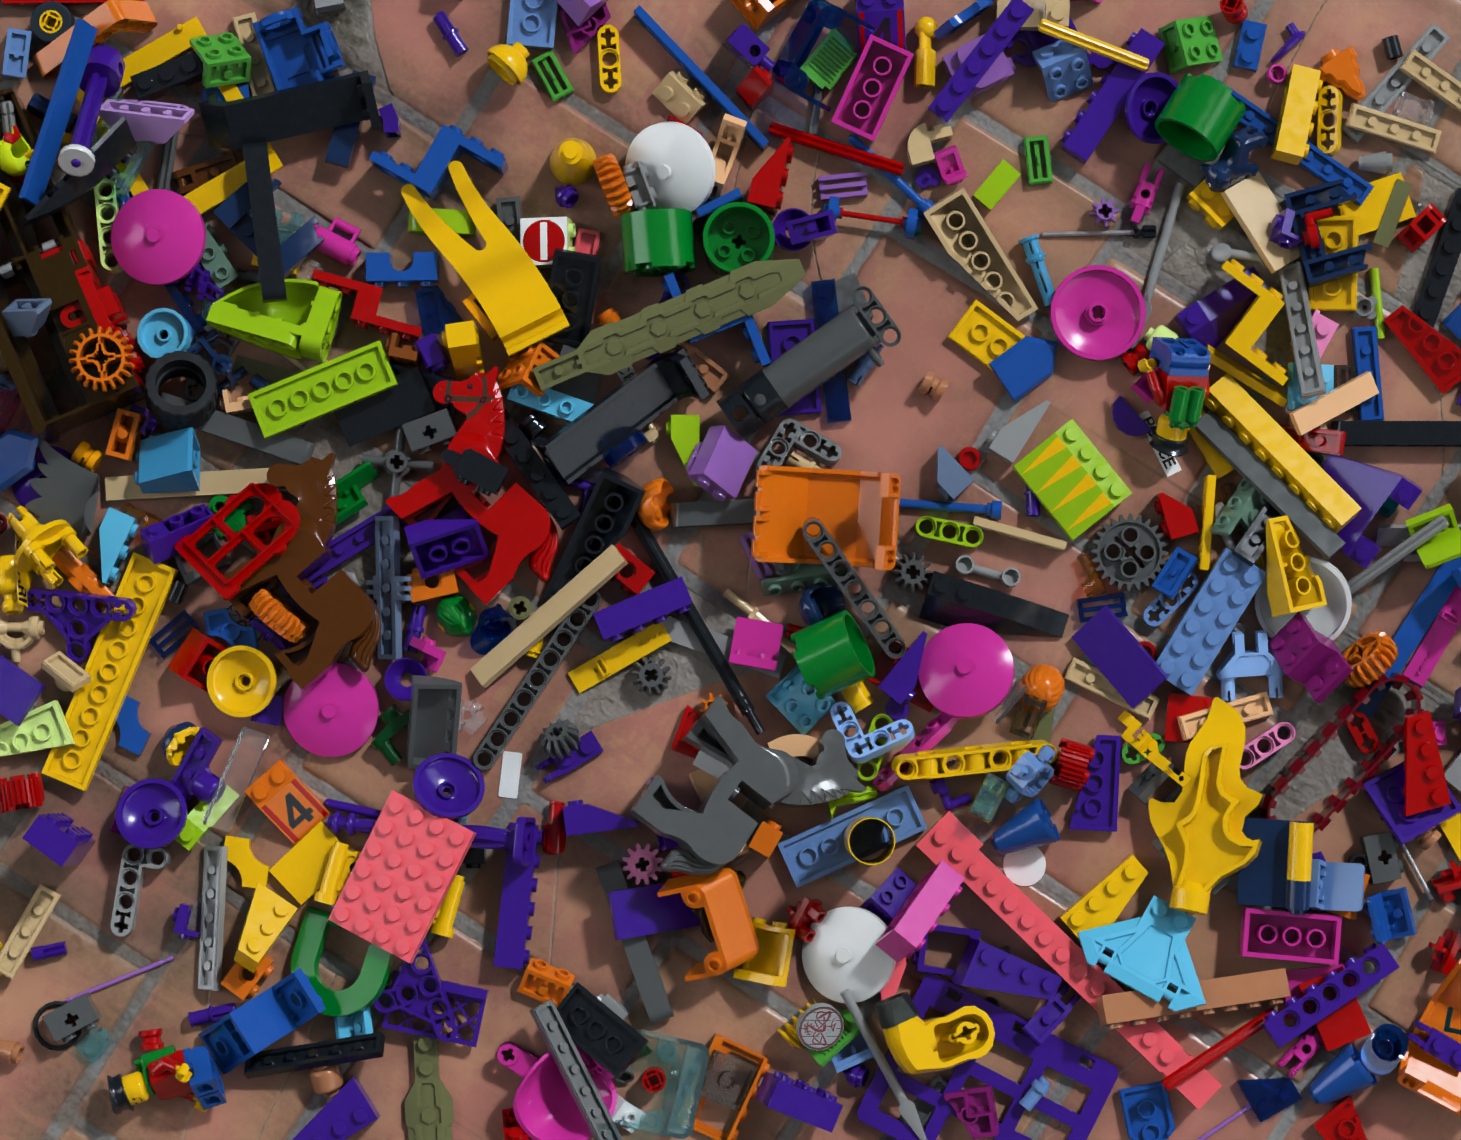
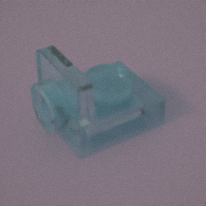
M95 1026L75 1048L93 1064L114 1042L110 1039L112 1035L102 1026L100 1028Z

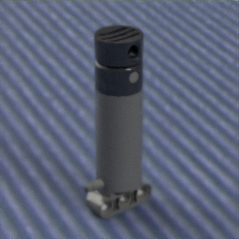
M866 286L857 287L852 293V305L741 383L739 389L743 393L742 395L737 388H734L716 401L743 440L763 427L758 418H761L765 424H768L867 353L878 367L884 364L875 346L880 343L888 347L897 345L901 340V332L870 288ZM860 290H865L869 294V300L865 304H860L856 300V293ZM877 309L882 312L883 319L880 323H873L870 320L872 310ZM888 329H893L897 333V338L893 343H888L883 338L884 332ZM742 407L746 410L747 416L744 420L739 421L734 418L733 412L736 408Z

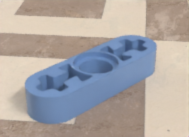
M1191 572L1188 578L1191 577L1193 579L1191 581L1192 588L1185 587L1181 591L1185 594L1183 597L1178 592L1176 595L1177 602L1174 606L1166 605L1164 602L1165 595L1160 594L1143 611L1142 618L1147 626L1156 627L1161 625L1197 589L1199 581L1194 573ZM1159 601L1160 605L1168 610V613L1165 614L1164 611H1161L1157 616L1159 621L1153 620L1150 622L1148 620L1150 617L1148 612H1155L1159 608L1156 605Z

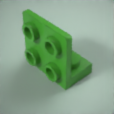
M1211 16L1175 20L1158 29L1161 41L1165 43L1163 49L1170 74L1179 73L1191 66L1217 63L1223 60Z
M224 32L218 35L200 36L190 39L191 47L203 62L202 84L205 88L250 82L252 57L234 33Z

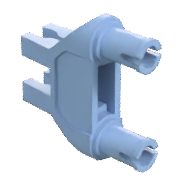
M1255 630V649L1245 650L1244 634L1241 631L1231 632L1232 651L1216 672V677H1218L1221 683V699L1223 701H1228V698L1230 701L1236 700L1235 679L1237 677L1264 675L1268 677L1269 698H1276V696L1278 698L1284 697L1282 676H1285V673L1276 659L1268 652L1267 632L1265 630Z

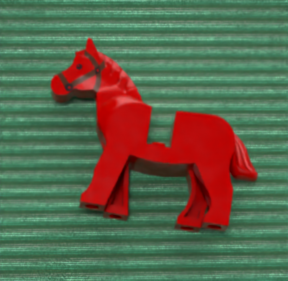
M498 366L492 368L487 374L475 372V375L464 381H440L434 386L433 397L442 405L453 404L458 411L467 416L466 421L453 437L447 449H451V451L453 450L461 455L464 450L472 449L500 464L498 459L503 448L506 424L504 401L497 383ZM443 461L441 468L436 473L415 483L407 492L389 497L385 501L408 525H412L424 520H437L455 497L474 519H477L482 526L496 534L494 542L488 550L489 558L454 570L486 605L514 579L518 568L529 555H531L528 562L529 569L541 582L549 580L551 565L558 549L557 528L549 512L517 483L488 508L491 504L480 493L477 496L475 495L478 492L479 486L472 482L466 485L456 480L457 474L453 473L454 467Z

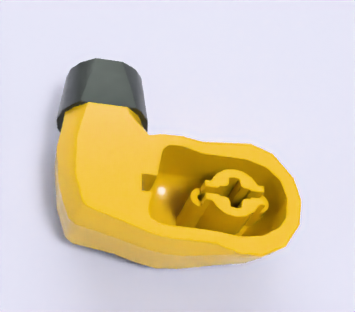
M908 992L893 995L875 1004L887 1046L896 1063L906 1073L921 1074L951 1069L964 1062L986 1055L993 1046L995 1037L993 1022L986 1012L976 1006H964L943 1017L922 1020L918 1017L919 1012Z

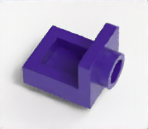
M1286 208L1280 214H1276L1272 220L1271 227H1273L1270 241L1278 244L1281 248L1292 249L1301 243L1302 237L1290 232L1295 211Z
M181 903L179 908H175L172 921L176 922L174 932L180 933L179 938L193 941L194 937H200V931L188 929L193 905Z

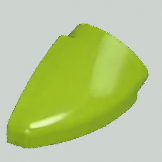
M284 279L287 301L263 303L261 283L258 282L229 293L214 302L210 307L206 321L212 328L297 360H301L303 357L325 363L339 318L342 292L319 286V283L315 281Z

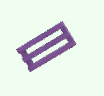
M865 171L818 176L821 201L830 200V196L840 197L839 199L868 196ZM861 178V181L824 185V182ZM862 187L861 191L825 194V190Z
M752 531L740 536L739 539L759 580L776 573L774 562H772L774 568L771 570L767 562H761L766 571L762 574L754 557H751V550L746 539L750 538L751 542L755 540Z

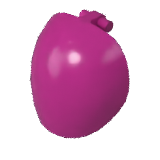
M575 1044L612 1117L617 1103L616 1088L611 1080L615 1076ZM548 1051L533 1065L516 1091L513 1110L517 1122L533 1140H588L593 1138L550 1051Z

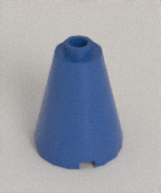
M1041 798L1031 801L993 832L991 843L996 852L1000 851L1004 855L1055 843L1060 840L1057 826L1052 823L1050 818L1052 815Z
M1348 1043L1309 1085L1311 1090L1308 1093L1316 1104L1320 1102L1322 1105H1326L1372 1087L1378 1083L1374 1072L1369 1074V1064L1354 1045L1352 1046L1351 1043Z

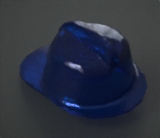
M497 603L495 607L487 608L480 613L478 624L470 639L471 648L480 655L489 653L515 630L516 620L502 608L501 604Z
M1394 1024L1380 1025L1372 1032L1361 1048L1360 1058L1363 1065L1373 1074H1389L1395 1069L1408 1050L1407 1036L1401 1028Z

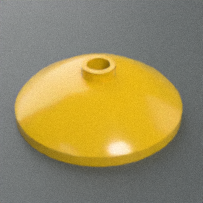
M239 645L227 648L214 658L208 669L207 689L209 696L218 709L230 716L249 717L256 715L270 704L275 695L277 687L275 668L270 659L262 651L254 647ZM245 677L250 679L249 685H245Z

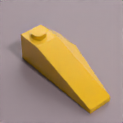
M1287 515L1266 520L1267 595L1272 617L1327 605L1322 581L1319 575H1315L1309 563L1311 560L1308 555H1304L1299 546L1300 539Z

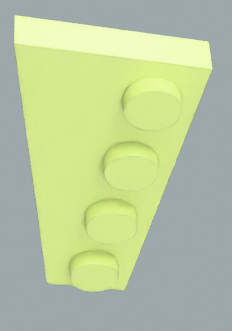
M58 700L51 701L29 711L20 726L15 725L10 720L0 725V757L75 744Z

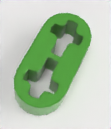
M1150 734L1153 739L1159 740V753L1162 752L1165 746L1164 739L1159 734ZM1129 743L1121 749V758L1127 764H1137L1147 759L1140 753L1135 755V760L1126 758L1127 748L1131 747L1132 750H1136ZM1147 749V752H1145V753H1146L1147 756H1148V754H1149L1150 752H1152V751H1149V750Z

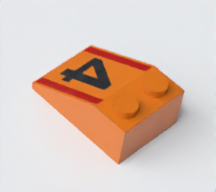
M284 759L276 762L244 791L294 845L330 814V811Z

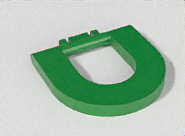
M309 906L306 909L293 950L291 973L301 968L303 973L308 976L310 984L322 998L323 1004L326 1007L321 1014L333 1017H347L358 1014L370 1007L383 992L395 955L370 942L361 973L356 982L349 988L340 991L328 988L321 980L319 961L330 925L344 928L328 920L331 912Z

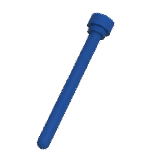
M849 135L848 141L855 148L875 154L856 135ZM879 170L917 206L918 214L926 220L923 212L935 203L932 200L923 199L898 175Z
M900 499L899 508L986 514V517H991L992 520H1001L1002 501L992 500V503L982 505Z

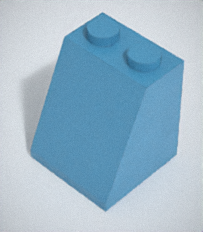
M188 427L140 440V449H136L137 464L139 463V471H135V483L140 486L143 494L200 491L201 447L194 428Z

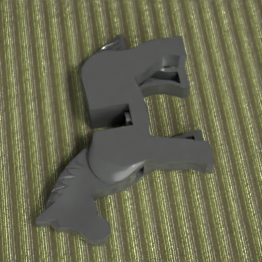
M717 696L682 739L728 766V769L707 792L698 811L688 809L678 803L668 791L664 779L656 775L639 796L640 799L629 813L658 836L674 840L680 845L681 848L672 849L660 864L662 871L700 876L712 874L735 859L758 825V822L730 802L738 792L764 810L772 804L793 808L820 805L841 798L849 792L862 793L867 788L857 780L858 769H855L847 759L845 738L840 731L830 729L820 735L817 742L820 752L815 756L810 766L784 751L758 745L743 724L729 712L725 699Z

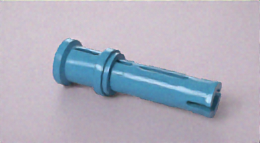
M1035 234L1018 242L1023 246L1026 255L1025 262L1032 268L1044 307L1051 305L1055 291L1044 262L1046 254L1042 252L1038 242L1039 234ZM1040 273H1042V276H1043V279H1044V282H1045V285H1046V288H1047V291H1048V292H1046V289H1045V286H1044V283H1043V280H1042V278H1041Z

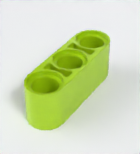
M432 208L460 237L476 236L477 227L467 210ZM409 209L408 233L426 235Z
M931 516L920 517L915 524V533L920 538L974 549L984 539L982 530L973 525ZM923 521H928L932 525V531L928 534L922 533L919 529V524ZM946 526L953 527L955 530L954 538H945L942 533L943 528ZM967 532H976L979 536L978 542L975 544L969 543L966 540Z
M886 714L876 715L870 723L868 733L877 730L875 722L878 718L886 719L888 724L893 723L892 719ZM886 737L876 739L881 746L885 745L888 740ZM884 754L867 762L857 763L858 777L864 781L873 780L878 774ZM865 763L873 766L874 771L870 777H864L860 772L861 766Z

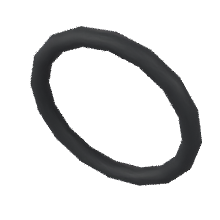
M53 1001L47 1003L38 1010L34 1017L33 1031L35 1038L42 1046L49 1050L60 1051L67 1049L77 1042L81 1034L82 1028L77 1030L75 1038L67 1044L60 1046L45 1042L39 1034L38 1020L41 1014L50 1007L63 1006L66 1002Z

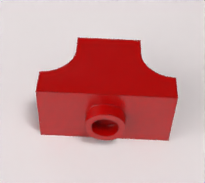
M1430 203L1395 237L1413 253L1447 219Z

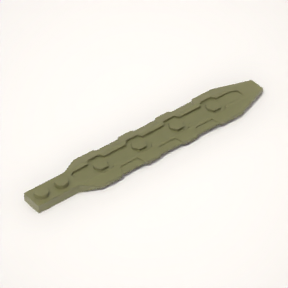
M800 259L751 262L730 271V274L710 283L697 285L686 290V293L660 304L655 303L643 308L637 314L591 330L577 350L532 368L541 391L585 372L604 375L614 374L632 366L634 362L658 352L668 351L675 348L681 342L700 334H708L720 329L721 325L745 315H753L775 305L806 276Z
M413 1034L415 1082L405 1099L406 1126H408V1140H453V1098L440 1079L438 1039Z

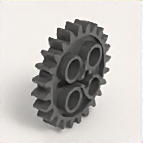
M1122 514L1119 515L1118 522L1113 518L1109 519L1111 526L1102 524L1104 533L1097 531L1095 534L1100 539L1092 540L1091 542L1097 546V549L1090 550V553L1097 554V557L1091 560V563L1099 564L1095 572L1102 570L1103 574L1100 579L1110 578L1109 586L1117 582L1118 590L1121 589L1123 584L1127 591H1130L1133 584L1136 590H1140L1141 582L1144 586L1148 587V578L1155 581L1156 576L1154 573H1160L1162 570L1159 565L1167 563L1161 558L1169 554V552L1162 550V547L1168 543L1160 542L1159 540L1163 537L1164 533L1156 534L1155 531L1158 525L1152 528L1149 527L1150 519L1142 523V515H1139L1136 520H1133L1132 514L1128 515L1127 520L1124 519ZM1126 529H1131L1135 532L1136 538L1133 542L1125 540L1124 532ZM1115 536L1120 539L1127 549L1131 547L1134 549L1132 554L1144 564V568H1141L1132 556L1125 557L1126 550L1114 540ZM1112 545L1118 549L1119 553L1116 558H1110L1107 555L1106 550L1108 546ZM1146 546L1151 549L1152 556L1150 559L1142 558L1140 555L1142 547ZM1125 563H1131L1135 567V572L1132 576H1128L1123 572V565Z

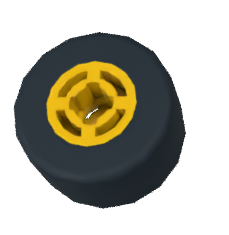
M54 1L44 2L32 12L30 19L31 30L38 40L48 45L74 26L75 18L63 4Z

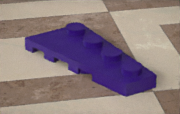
M1096 735L1092 747L1095 749V755L1092 762H1089L1086 770L1090 771L1087 784H1083L1081 791H1079L1068 829L1117 832L1121 736Z

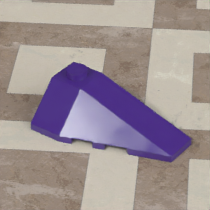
M1254 266L1245 271L1249 276L1251 273H1254L1261 278ZM1234 278L1178 313L1174 319L1187 338L1196 339L1204 347L1209 344L1215 348L1224 340L1258 295Z

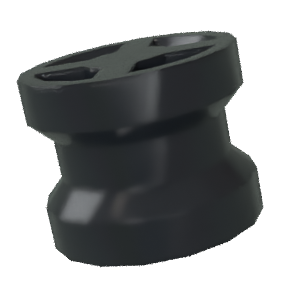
M534 411L519 425V428L525 430L532 441L549 425L546 421H542L539 418L537 411Z

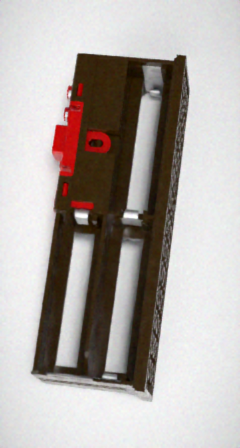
M13 89L1 90L0 104L3 101H13L16 126L29 146L34 149L38 137L24 107V103ZM0 110V122L2 121L1 116H2V114H3V113H1V110ZM0 169V183L11 188V192L0 211V222L15 255L8 260L0 262V351L35 433L49 444H54L60 441L61 434L113 413L117 411V408L122 409L145 399L144 382L141 377L143 374L141 369L145 368V365L137 351L134 352L132 350L128 352V354L136 355L135 359L128 360V362L135 365L134 369H126V371L131 373V377L123 375L121 378L125 381V384L122 385L117 380L115 382L117 389L115 390L111 388L110 384H107V392L102 391L101 385H99L97 391H93L92 384L88 388L83 386L85 379L80 382L76 380L79 373L73 374L71 369L77 366V364L69 363V359L76 358V356L69 353L70 349L78 350V347L73 344L74 340L82 343L83 340L79 335L83 333L86 337H89V328H92L94 333L97 334L98 326L103 328V333H105L107 327H111L112 335L115 331L119 330L121 332L119 339L124 336L129 339L124 346L132 344L134 347L136 344L131 333L127 329L123 330L121 326L130 323L117 293L109 285L101 286V281L95 270V267H97L89 246H86L83 239H81L68 207L51 215L59 232L58 238L44 242L41 245L32 224L23 228L18 226L27 215L21 198H19L15 184L10 181L9 175ZM51 172L44 196L57 184L53 172ZM26 281L33 299L51 298L52 305L44 325L79 405L75 407L76 409L62 415L57 410L27 338L24 336L13 337L2 314V311L12 303L6 289ZM105 340L108 352L121 354L117 344ZM97 342L87 348L84 357L96 350ZM103 351L99 355L100 357L97 358L101 365L108 360ZM121 361L110 366L107 376L117 371ZM84 364V368L89 375L100 378L96 365Z

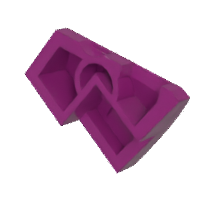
M606 2L580 27L564 9L558 11L574 54L578 53L611 18Z
M992 1085L962 1089L944 1094V1099L954 1108L957 1113L956 1116L960 1121L964 1122L967 1131L973 1139L993 1137L1000 1133Z

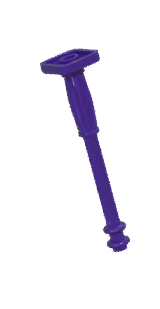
M337 811L333 816L330 815L328 817L327 828L332 830L334 835H338L340 831H346L347 835L351 837L356 832L371 833L377 820L357 818L355 813L349 814L348 817H342V814ZM518 817L515 828L512 830L490 826L462 825L477 833L470 847L510 850V852H513L512 861L515 865H531L536 829L535 818Z

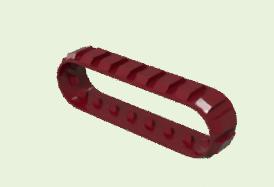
M1392 672L1390 677L1381 675L1378 680L1372 681L1370 685L1368 684L1365 687L1359 686L1350 696L1353 699L1349 705L1343 703L1334 713L1337 718L1333 722L1327 721L1318 732L1321 735L1317 740L1310 739L1302 748L1305 753L1300 758L1295 756L1285 766L1288 771L1283 776L1278 774L1269 784L1272 788L1268 794L1263 793V797L1258 807L1262 808L1263 815L1258 818L1277 819L1275 815L1270 816V809H1275L1277 804L1274 800L1280 791L1285 793L1289 789L1287 784L1297 773L1300 775L1304 773L1305 768L1303 766L1313 755L1318 757L1322 753L1320 748L1329 738L1334 740L1338 736L1336 730L1345 720L1350 722L1354 718L1352 713L1361 703L1367 704L1371 700L1368 695L1375 688L1381 691L1386 688L1385 682L1393 681L1392 688L1400 690L1404 686L1407 690V693L1404 694L1406 701L1411 700V708H1407L1405 715L1408 716L1424 711L1421 709L1420 703L1424 698L1418 685H1410L1409 677ZM1404 723L1402 725L1396 724L1392 728L1394 731L1393 735L1385 743L1381 741L1376 746L1378 751L1369 761L1364 759L1360 763L1362 768L1353 778H1346L1344 781L1346 786L1336 796L1332 794L1327 799L1329 804L1320 814L1315 812L1312 815L1314 832L1317 829L1323 831L1332 821L1329 816L1333 812L1339 813L1348 802L1345 799L1350 794L1355 796L1364 786L1362 783L1363 779L1366 776L1371 778L1380 769L1378 763L1382 759L1388 760L1397 750L1394 746L1398 741L1404 742Z

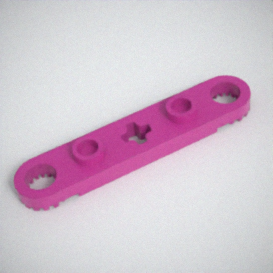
M941 712L936 718L931 719L926 727L907 746L893 755L891 761L873 779V784L880 791H886L887 788L890 789V785L893 786V783H896V780L899 778L891 768L892 760L900 754L931 750L953 729V725L960 722L961 718L951 717ZM909 762L901 764L900 772L908 770Z

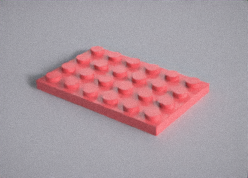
M392 790L328 920L400 959L413 963L477 833L451 819L440 818L430 814L418 802Z

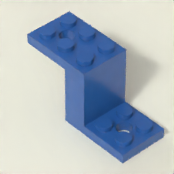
M444 124L416 172L413 171L412 167L403 162L400 165L396 164L393 157L384 151H380V153L373 151L369 157L373 167L405 185L412 184L419 193L433 201L436 200L450 176L449 164L452 161H458L462 153L503 176L508 169L503 153L494 148L490 151L483 146L484 143L473 136L468 139L462 134L463 131L454 125L447 127Z
M674 274L665 275V281L662 282V286L666 296L672 295V298L681 295ZM745 315L721 325L720 329L689 339L692 344L744 323L745 327L741 329L746 342L751 340L754 349L750 350L755 364L760 362L761 366L771 363L752 315Z
M299 968L198 1035L224 1075L324 1011L326 1007L323 1004L322 998L310 984L308 976Z

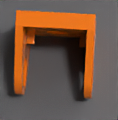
M769 0L729 1L757 32L793 0H777L774 3H771Z

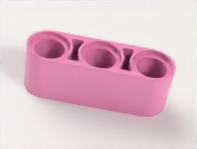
M1279 722L1245 743L1243 752L1248 755L1249 761L1244 766L1240 765V769L1253 767L1290 743L1295 737L1294 727L1288 722ZM1281 726L1286 727L1289 732L1288 737L1284 740L1280 739L1277 734ZM1261 739L1266 740L1269 744L1268 750L1264 753L1260 752L1257 748V744Z

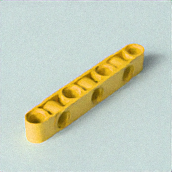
M1021 740L900 754L892 760L891 768L903 780L933 779L1007 771L1013 767L1023 754L1028 751L1038 754V751L1046 745L1056 752L1054 758L1048 764H1052L1056 760L1058 753L1057 749L1045 740ZM998 752H1002L1001 760L998 762H994V755ZM955 757V764L952 767H947V760ZM909 762L908 770L900 772L901 764Z

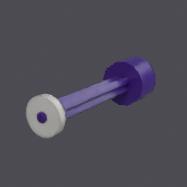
M106 45L92 46L79 86L85 94L72 142L70 145L64 146L59 153L58 165L64 172L72 176L82 177L93 171L95 156L90 150L101 104L103 98L113 96L119 90L125 70L122 55L114 48Z

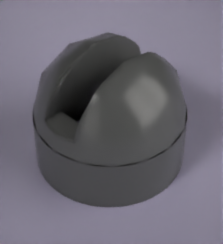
M632 1065L626 1069L619 1079L615 1077V1080L619 1083L631 1082L634 1079Z

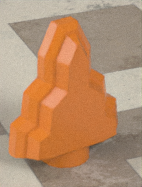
M1352 45L1341 52L1334 48L1320 59L1323 62V65L1317 69L1321 71L1320 80L1340 88L1346 96L1358 102L1365 97L1364 84L1358 76L1360 70L1356 62L1358 55Z

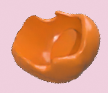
M657 478L642 486L646 492L636 511L640 521L654 531L663 530L669 525L667 513L670 510V504L667 502V497L674 493V488L666 479Z
M1036 664L1032 666L1017 684L1016 698L1020 707L1029 713L1052 710L1063 695L1065 680L1061 672L1052 665Z

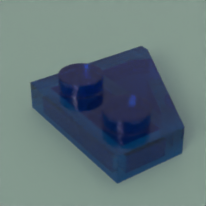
M438 286L414 290L423 338L432 333L436 335L442 334L441 331H446L445 324L464 322Z
M1290 1077L1239 1079L1236 1081L1260 1123L1302 1099Z

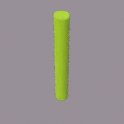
M1370 268L1371 294L1377 299V304L1375 305L1376 317L1374 318L1377 340L1385 339L1379 268Z

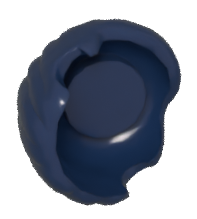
M832 584L816 585L806 589L799 601L801 617L808 626L841 611H847L844 597L840 590Z

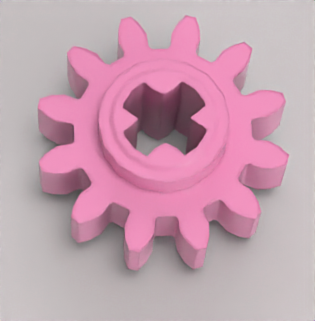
M637 843V851L634 852L628 848L627 851L631 856L622 857L623 861L628 862V866H624L622 870L630 871L627 879H631L633 876L636 877V885L640 883L641 879H644L645 884L649 885V877H652L654 880L658 879L655 871H662L658 863L664 859L661 857L656 858L655 855L658 853V849L653 850V852L649 851L650 844H647L645 849H641V845ZM640 857H644V860L649 861L645 871H641V868L636 866Z

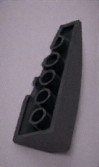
M123 116L90 149L95 156L93 171L82 177L66 174L18 224L20 228L41 221L65 209L93 189L104 177L110 179L119 170L116 167L119 162L125 164L133 155L130 150L136 143L127 120Z
M606 466L603 467L543 596L544 599L549 600L609 546H616L626 534L646 490L627 476Z
M933 571L919 614L921 619L946 627L962 623H972L987 627L997 634L1060 638L1063 637L1069 614Z

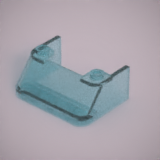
M644 1029L637 1030L645 1038L658 1041L656 1048L657 1057L662 1062L672 1064L661 1111L654 1109L645 1111L640 1117L639 1124L615 1120V1125L644 1133L685 1139L693 1131L709 1061V1050L701 1043Z

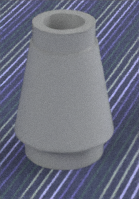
M1383 151L1359 156V170L1380 174L1392 172V153Z

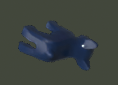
M1251 125L1231 134L1218 163L1214 165L1201 164L1200 169L1206 174L1205 182L1209 189L1213 192H1223L1231 184V179H1237L1247 174L1251 177L1256 176L1259 167L1256 164L1249 163V152L1257 146L1265 147L1268 137L1264 133L1258 132V129Z

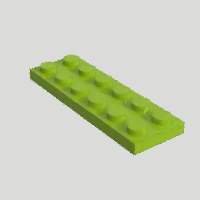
M378 340L247 395L265 439H268L398 386L382 342Z

